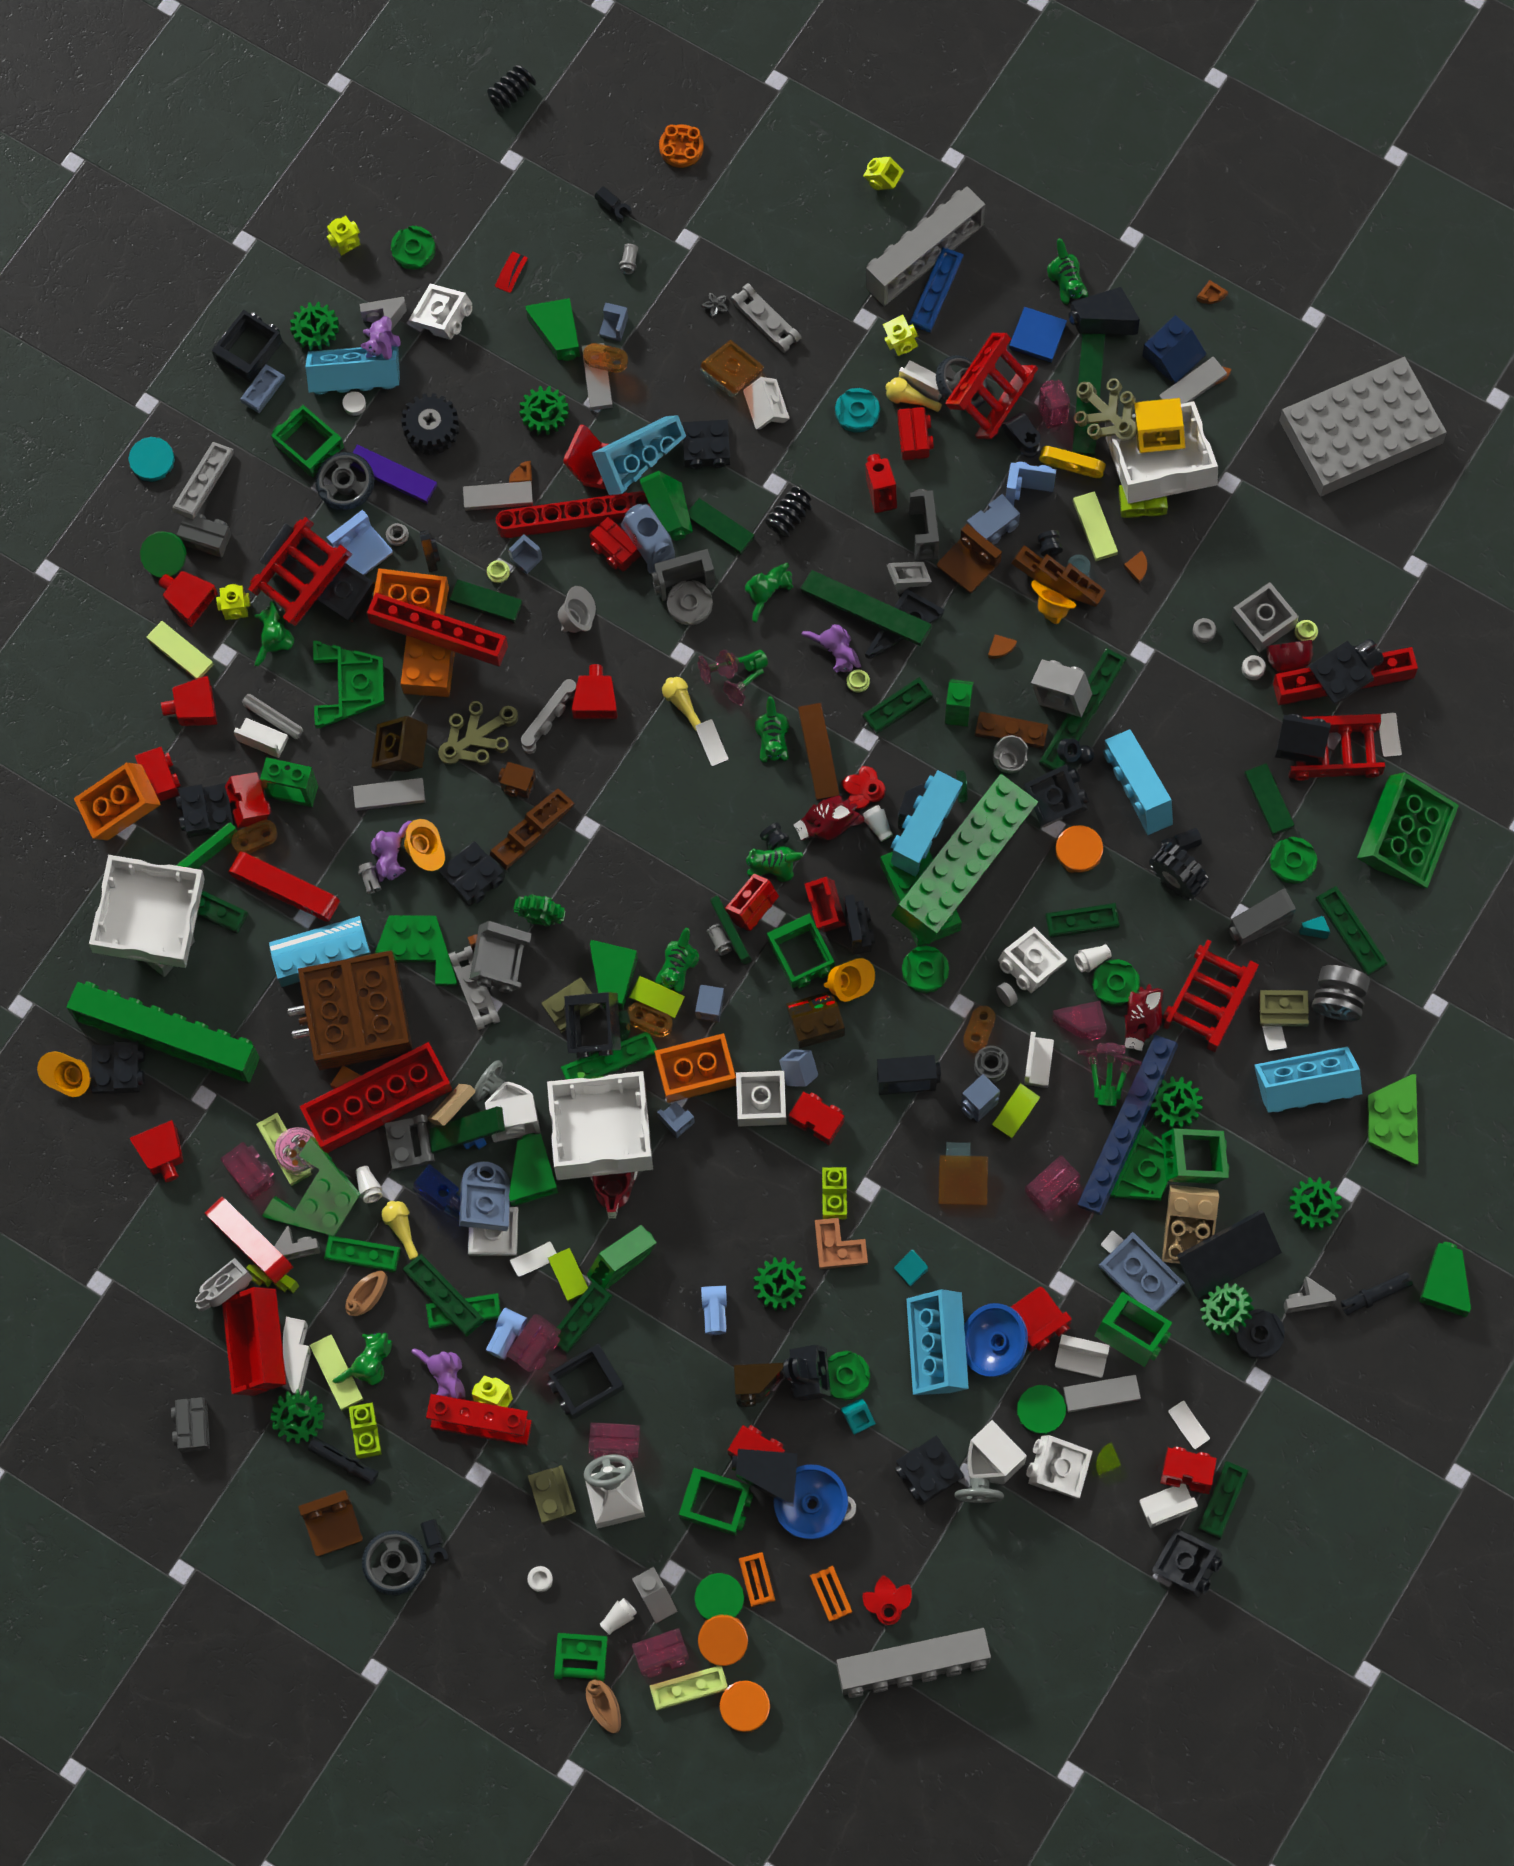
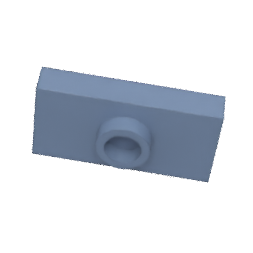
M265 365L240 398L241 403L260 414L285 380V376L270 366Z

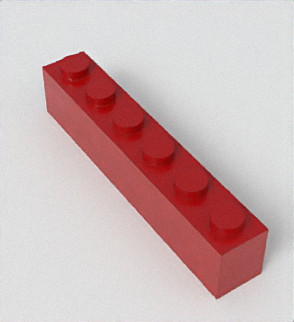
M376 592L367 611L371 624L500 667L508 648L507 639L504 635Z
M1409 647L1382 653L1384 657L1383 663L1371 671L1374 680L1363 688L1415 678L1418 666L1413 648ZM1309 668L1275 675L1273 687L1278 705L1328 696Z

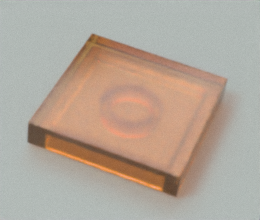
M732 340L728 341L701 363L703 370L733 394L761 374L764 369L761 363Z
M940 1155L938 1204L987 1205L988 1157Z

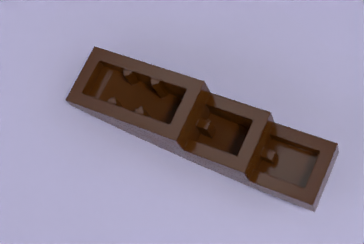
M1025 545L1019 550L1011 563L1050 589L1094 607L1098 605L1106 592L1105 589L1071 563L1063 567L1048 554L1042 559Z
M821 703L800 706L798 711L816 799L838 796V784Z
M556 789L525 815V819L511 829L503 841L491 849L489 855L507 870L538 843L567 814L575 803L560 789Z

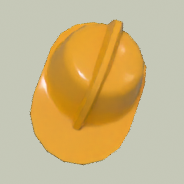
M1036 580L1032 581V588L1039 595L1038 611L1054 624H1058L1070 609L1076 607V604L1067 596L1050 589Z
M425 819L412 821L406 829V838L404 840L406 852L412 857L418 867L427 871L440 869L445 861V853L438 829L433 823Z
M864 958L854 959L835 966L830 970L824 987L829 988V991L837 996L839 1000L843 1002L851 1001L871 990L875 981L874 967Z
M54 1051L43 1055L38 1062V1076L48 1087L71 1097L81 1096L89 1088L90 1072L82 1060Z

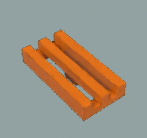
M763 1552L739 1558L751 1608L768 1602H774L775 1597ZM756 1559L760 1560L769 1594L765 1598L755 1564ZM750 1561L759 1595L757 1600L754 1599L745 1562Z
M833 1566L810 1575L829 1622L852 1613ZM828 1574H831L845 1607L844 1611H841L826 1576ZM822 1578L837 1614L832 1615L817 1579Z

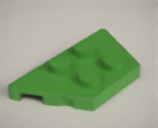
M1412 1074L1368 1095V1144L1378 1149H1383L1394 1157L1398 1156L1410 1162L1412 1166H1418L1416 1074Z

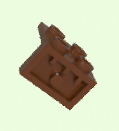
M966 524L961 529L960 540L937 563V567L968 593H972L1001 563L1002 551L969 524Z
M346 1490L298 1506L317 1557L363 1541L354 1509Z

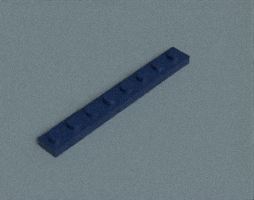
M1154 1035L1077 1204L1079 1208L1102 1215L1178 1048L1177 1042Z

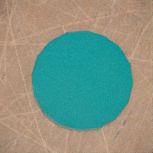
M862 388L849 389L837 399L835 405L836 419L840 426L848 431L856 433L865 432L878 422L880 416L879 401L869 390Z
M156 437L144 438L135 443L130 450L128 458L133 473L143 481L151 482L166 477L165 475L169 471L171 472L175 462L174 453L170 445L161 438Z

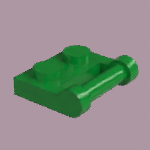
M558 1633L554 1679L562 1680V1677L597 1679V1681L604 1682L608 1637ZM564 1660L598 1662L597 1669L563 1667Z

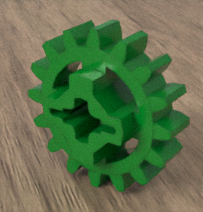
M308 302V308L306 309L300 306L301 312H294L295 319L290 320L292 326L290 330L291 334L294 335L295 342L300 341L302 348L309 345L311 351L314 346L322 350V344L329 347V340L335 341L336 335L334 333H339L340 331L337 326L339 325V320L336 317L335 311H330L327 304L322 308L320 302H317L316 306L313 307L311 302ZM313 321H315V324L317 325V331L314 330Z
M539 386L538 392L531 389V396H523L525 402H520V418H523L524 426L528 425L529 431L537 429V434L540 435L542 430H545L546 434L549 435L550 429L557 432V425H565L564 419L569 417L567 412L569 407L568 403H565V396H560L558 389L551 392V386H548L546 391H544L542 386Z
M533 894L529 895V897H518L513 909L514 913L524 917L528 923L544 926L555 925V923L561 924L564 921L566 912L565 908L561 907L560 904H555L552 898Z
M1174 1077L1170 1078V1083L1163 1080L1161 1083L1162 1088L1159 1087L1157 1095L1153 1100L1155 1103L1150 1107L1151 1110H1157L1153 1117L1155 1119L1161 1117V1125L1168 1122L1169 1129H1172L1174 1124H1177L1179 1129H1182L1183 1123L1191 1126V1118L1197 1120L1199 1117L1197 1112H1201L1203 1107L1198 1104L1202 1102V1096H1196L1199 1088L1192 1089V1081H1189L1187 1084L1183 1083V1077L1179 1079V1082H1175ZM1175 1089L1170 1094L1165 1093L1168 1090ZM1184 1091L1190 1096L1191 1099L1186 1097ZM1179 1095V1106L1174 1111V1100ZM1162 1107L1166 1108L1169 1115L1163 1111ZM1183 1112L1188 1113L1183 1117H1178Z
M1309 1177L1307 1184L1300 1181L1298 1184L1300 1189L1294 1187L1292 1193L1295 1196H1290L1289 1202L1294 1204L1289 1207V1211L1296 1212L1293 1220L1300 1218L1302 1220L1300 1226L1303 1227L1307 1223L1309 1224V1230H1312L1314 1225H1317L1318 1229L1322 1230L1324 1223L1330 1227L1332 1225L1331 1218L1337 1220L1339 1215L1336 1212L1342 1209V1206L1337 1204L1341 1201L1342 1197L1335 1196L1338 1190L1337 1187L1330 1189V1181L1322 1184L1321 1177L1316 1182H1313L1312 1178ZM1313 1189L1309 1195L1304 1194L1301 1196L1305 1191ZM1322 1191L1327 1194V1196L1329 1197V1199H1327V1198L1324 1196V1194L1322 1193ZM1317 1196L1316 1200L1319 1206L1314 1212L1312 1201ZM1301 1208L1306 1211V1213L1308 1214V1216L1303 1213V1211L1301 1210ZM1322 1212H1329L1326 1216L1318 1218V1215Z
M774 1257L773 1264L771 1265L765 1261V1269L758 1267L757 1272L760 1276L754 1277V1282L759 1284L754 1286V1292H761L758 1294L757 1299H765V1307L769 1306L770 1303L773 1304V1310L775 1311L778 1305H781L784 1311L787 1308L786 1304L795 1307L794 1299L802 1300V1295L799 1291H806V1286L801 1285V1283L806 1281L805 1276H799L802 1273V1268L794 1269L795 1261L787 1264L785 1257H783L782 1262H778L776 1257ZM778 1269L776 1273L767 1275L771 1271ZM787 1271L794 1276L796 1281L789 1279ZM782 1275L784 1285L779 1288L777 1293L776 1283H778ZM764 1287L772 1291L773 1297L766 1293ZM788 1292L792 1293L787 1298L782 1299V1296H784Z
M1225 1283L1224 1289L1216 1286L1217 1292L1209 1291L1210 1299H1203L1202 1301L1206 1307L1200 1309L1204 1314L1201 1318L1206 1323V1326L1211 1331L1214 1330L1218 1335L1222 1331L1229 1335L1232 1329L1237 1333L1238 1326L1246 1327L1245 1319L1252 1318L1248 1312L1254 1310V1307L1251 1305L1253 1299L1243 1287L1240 1288L1237 1284L1231 1287L1228 1283Z
M296 1389L295 1395H291L287 1391L285 1399L281 1396L278 1397L279 1405L273 1404L272 1410L274 1413H271V1420L275 1422H273L272 1428H279V1437L284 1434L287 1435V1442L291 1438H295L296 1444L300 1442V1438H304L308 1442L309 1435L311 1434L316 1437L318 1433L316 1428L322 1429L323 1422L320 1421L324 1420V1413L320 1412L323 1410L322 1403L316 1404L317 1396L310 1399L309 1391H306L304 1395H300L299 1389ZM287 1406L288 1412L283 1413V1416H281L282 1411ZM294 1414H297L299 1417L302 1416V1418L298 1419V1417L294 1416ZM314 1416V1420L311 1423V1425L307 1426V1422L311 1420Z

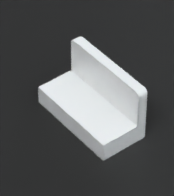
M910 360L905 368H900V378L907 380L909 385L924 396L936 402L940 400L942 394H940L936 384V373Z
M760 377L743 390L756 429H762L771 421L785 423L790 419L777 379Z
M248 718L245 719L240 729L235 728L234 730L237 741L277 758L280 757L289 739L287 734Z
M1031 1032L1024 1085L1048 1088L1054 1040L1035 1037L1036 1032Z
M1062 1334L1055 1367L1102 1378L1110 1345Z
M1182 1483L1180 1488L1173 1486L1139 1501L1150 1528L1193 1512L1198 1507L1195 1498H1191L1186 1484Z

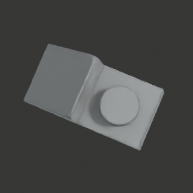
M404 297L359 304L363 322H376L383 316H387L392 321L391 330L407 311Z
M924 562L889 563L887 565L898 595H901L909 587H923L932 582Z
M289 1226L286 1227L274 1246L287 1260L321 1253L316 1238L303 1237L298 1239L297 1243H294Z
M1305 1277L1304 1287L1306 1296H1303V1293L1289 1295V1299H1286L1284 1302L1285 1314L1333 1306L1336 1297L1309 1277Z
M654 1567L632 1578L655 1623L678 1612Z

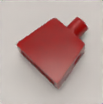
M872 454L867 458L865 469L874 512L878 513L896 509V483L889 461L886 458L881 459L879 454Z
M181 571L175 579L165 574L159 581V586L166 590L163 594L165 603L190 627L195 624L218 594L215 585L185 571Z
M592 664L589 666V676L578 677L572 705L573 719L618 718L612 677L603 676L602 665Z
M208 676L172 688L174 700L161 702L163 716L176 714L178 722L182 726L218 724L212 686Z
M172 1120L130 1138L152 1175L161 1172L165 1182L173 1181L179 1177L175 1166L183 1163L184 1160L178 1131Z

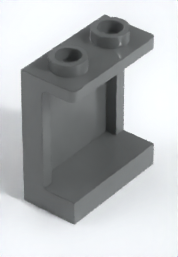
M918 489L910 493L909 513L910 515L923 514L926 534L915 535V561L938 559L939 536L933 490Z
M708 549L654 564L655 572L651 573L655 594L660 595L662 601L667 600L666 588L674 586L681 581L686 580L687 582L703 577L705 586L708 589L715 587L714 567Z
M492 921L479 925L469 979L477 981V984L483 987H497L503 993H512V991L520 989L522 983L517 982L522 952L524 945L530 943L531 933Z

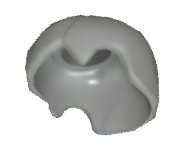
M1014 735L1003 737L993 750L994 765L1004 773L1012 774L1019 772L1028 760L1027 744L1020 737Z

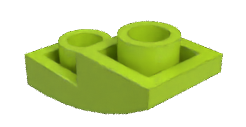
M638 976L629 998L672 1018L676 1017L685 997L641 976Z
M1020 1083L992 1125L1013 1138L1040 1099V1096Z
M846 1167L822 1168L823 1219H847Z
M249 1264L246 1269L251 1274L252 1281L260 1286L263 1283L267 1287L271 1285L272 1281L256 1265ZM285 1275L276 1284L273 1283L283 1292L289 1290L291 1293H294L299 1287L298 1283L288 1275Z
M373 1402L349 1407L357 1458L382 1455Z

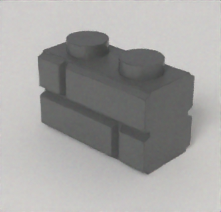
M197 513L194 520L184 516L176 536L182 540L186 547L222 558L230 540L231 531L224 521L215 519L213 522L207 520L204 515Z
M203 1397L175 1400V1407L171 1408L172 1422H176L177 1430L172 1433L173 1445L177 1446L178 1450L182 1453L210 1450L207 1400Z

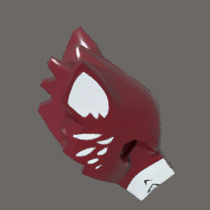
M835 796L822 800L817 806L813 804L806 815L794 824V827L802 841L811 837L832 840L848 828L860 825L864 822L865 818L854 811L858 806L856 803L850 805L849 799L843 802L841 796Z
M1148 984L1146 990L1141 986L1139 987V993L1130 992L1128 997V1015H1125L1126 1034L1124 1048L1142 1051L1145 1040L1160 1029L1162 1024L1161 1000L1163 989H1152L1151 984ZM1145 1023V1028L1137 1029L1140 1024Z
M639 1171L590 1176L597 1200L600 1205L607 1209L609 1220H616L618 1209L628 1202Z

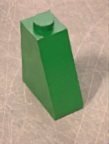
M570 298L525 306L528 321L557 360L569 361L575 357H580Z
M661 471L641 478L640 483L650 507L671 539L675 541L685 538V535L692 533L693 530L682 483Z
M950 679L945 724L968 727L974 682Z
M591 940L590 948L598 993H618V1008L624 1010L638 959L637 950Z
M529 1133L517 1141L509 1192L512 1207L558 1193L541 1134Z
M640 1225L601 1251L586 1276L591 1282L595 1281L607 1290L650 1255L657 1242L652 1234Z
M1450 1242L1438 1243L1419 1302L1467 1317L1471 1310L1463 1251L1457 1249V1245Z

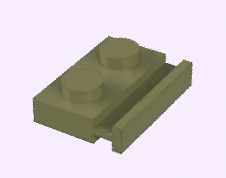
M582 978L577 979L542 1002L543 1008L561 1033L566 1030L564 996L592 994ZM600 1004L580 1006V1020L600 1008Z
M1260 990V1026L1309 1025L1308 991Z
M562 1465L528 1475L542 1524L576 1514Z

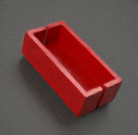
M252 1287L239 1292V1294L232 1295L222 1303L232 1394L255 1396L269 1391V1389L286 1385L276 1289Z

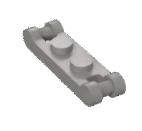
M747 283L742 287V291L739 294L735 293L730 297L732 303L783 353L790 349V345L793 342L797 343L801 339L799 332L774 311L755 292L750 284ZM747 298L751 300L748 305L744 302ZM784 333L787 335L784 339L780 338Z
M567 679L562 683L522 735L521 743L525 753L532 754L536 751V742L542 734L546 735L549 732L555 717H560L563 714L568 700H574L576 683L573 680Z
M471 946L465 947L464 951L459 953L452 952L448 954L477 1029L481 1030L485 1028L484 1025L492 1022L493 1024L499 1023L500 1019L487 987L477 984V981L469 979L474 956ZM468 959L470 965L461 968L459 962ZM488 1009L489 1014L481 1017L479 1012Z

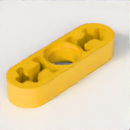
M1051 446L1042 447L1039 460L1046 465L1093 478H1101L1106 464L1099 459Z

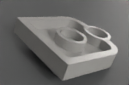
M234 1258L202 1284L199 1289L200 1294L195 1298L197 1309L204 1311L211 1306L221 1305L237 1291L244 1290L253 1279L252 1276Z

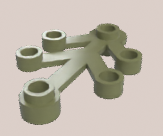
M1113 378L1107 382L1106 386L1110 391L1109 405L1096 395L1097 390L1091 383H1080L1076 391L1077 396L1083 402H1091L1101 413L1086 414L1084 411H1079L1074 415L1076 424L1080 427L1091 424L1087 429V433L1094 440L1116 435L1120 440L1129 441L1133 439L1137 434V425L1132 420L1133 405L1136 401L1135 396L1130 391H1125L1121 394L1120 401L1124 405L1121 419L1117 415L1119 393L1122 390V384L1118 379ZM1111 421L1115 426L1101 428L1098 424L1093 423Z
M473 701L469 705L470 718L466 737L459 742V730L463 727L464 720L460 714H453L449 719L451 729L448 742L443 743L439 748L441 761L446 764H455L459 760L477 762L479 765H486L489 762L490 757L486 750L481 749L476 753L465 751L469 746L495 749L500 753L506 752L509 748V743L505 737H498L496 740L483 737L502 725L508 727L515 725L518 721L517 710L512 706H505L500 710L499 716L477 729L479 718L483 713V706L480 702ZM478 706L480 707V710L478 712L472 711V708ZM506 712H512V716H504ZM454 719L461 720L459 724H453ZM500 742L506 743L505 747L500 748L497 745ZM448 749H453L454 753L452 755H447L446 751ZM482 754L487 756L485 760H479L478 757Z

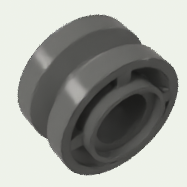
M986 1046L979 1050L974 1063L977 1077L979 1078L984 1074L992 1083H996L1004 1078L1008 1069L1006 1053L996 1046ZM993 1060L998 1066L990 1069L985 1066V1062Z

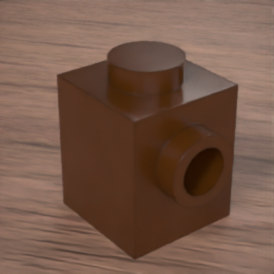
M507 762L506 768L501 769L498 777L501 789L505 794L512 797L519 795L525 798H529L536 779L534 769Z

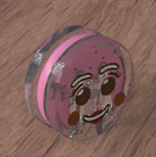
M295 1127L284 1131L277 1139L275 1155L279 1165L286 1172L301 1175L315 1168V1166L299 1156L309 1138L314 1137L311 1131Z

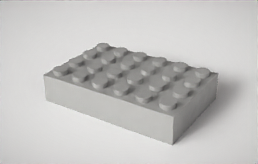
M1405 356L1282 409L1279 420L1320 497L1443 444L1447 433Z

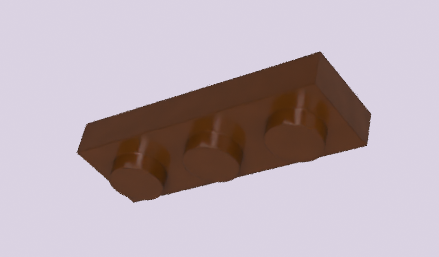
M979 712L975 736L1000 741L1005 736L1014 735L1020 737L1029 747L1044 749L1048 724Z

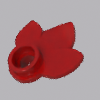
M862 766L859 775H849L841 781L843 788L851 794L848 798L850 805L853 803L858 805L856 809H863L870 802L880 801L886 792L885 785L878 779L877 772L868 766ZM873 787H877L876 791L870 792Z
M884 1575L876 1583L875 1593H863L865 1608L877 1614L878 1620L885 1625L897 1623L901 1617V1611L910 1605L912 1590L909 1584L896 1589L893 1582ZM892 1609L894 1614L892 1617H886L884 1611Z

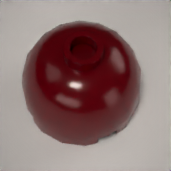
M1312 640L1266 646L1269 663L1279 672L1306 668L1313 658Z

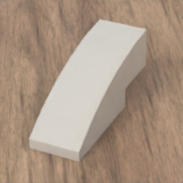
M286 1317L283 1331L284 1366L292 1393L295 1395L296 1389H299L301 1395L312 1352L309 1346L303 1345L308 1325L305 1320Z

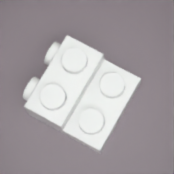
M430 284L409 321L414 326L430 330L435 336L451 340L454 334L460 333L461 322L465 316L471 314L473 303L466 293Z
M1035 927L1007 947L998 959L1002 971L1011 973L1017 979V985L1022 990L1027 989L1030 993L1044 984L1049 976L1061 968L1068 960Z
M1050 1435L1041 1436V1439H1038L1033 1447V1453L1036 1454L1035 1461L1027 1469V1477H1030L1028 1484L1048 1491H1056L1075 1499L1080 1498L1092 1451Z

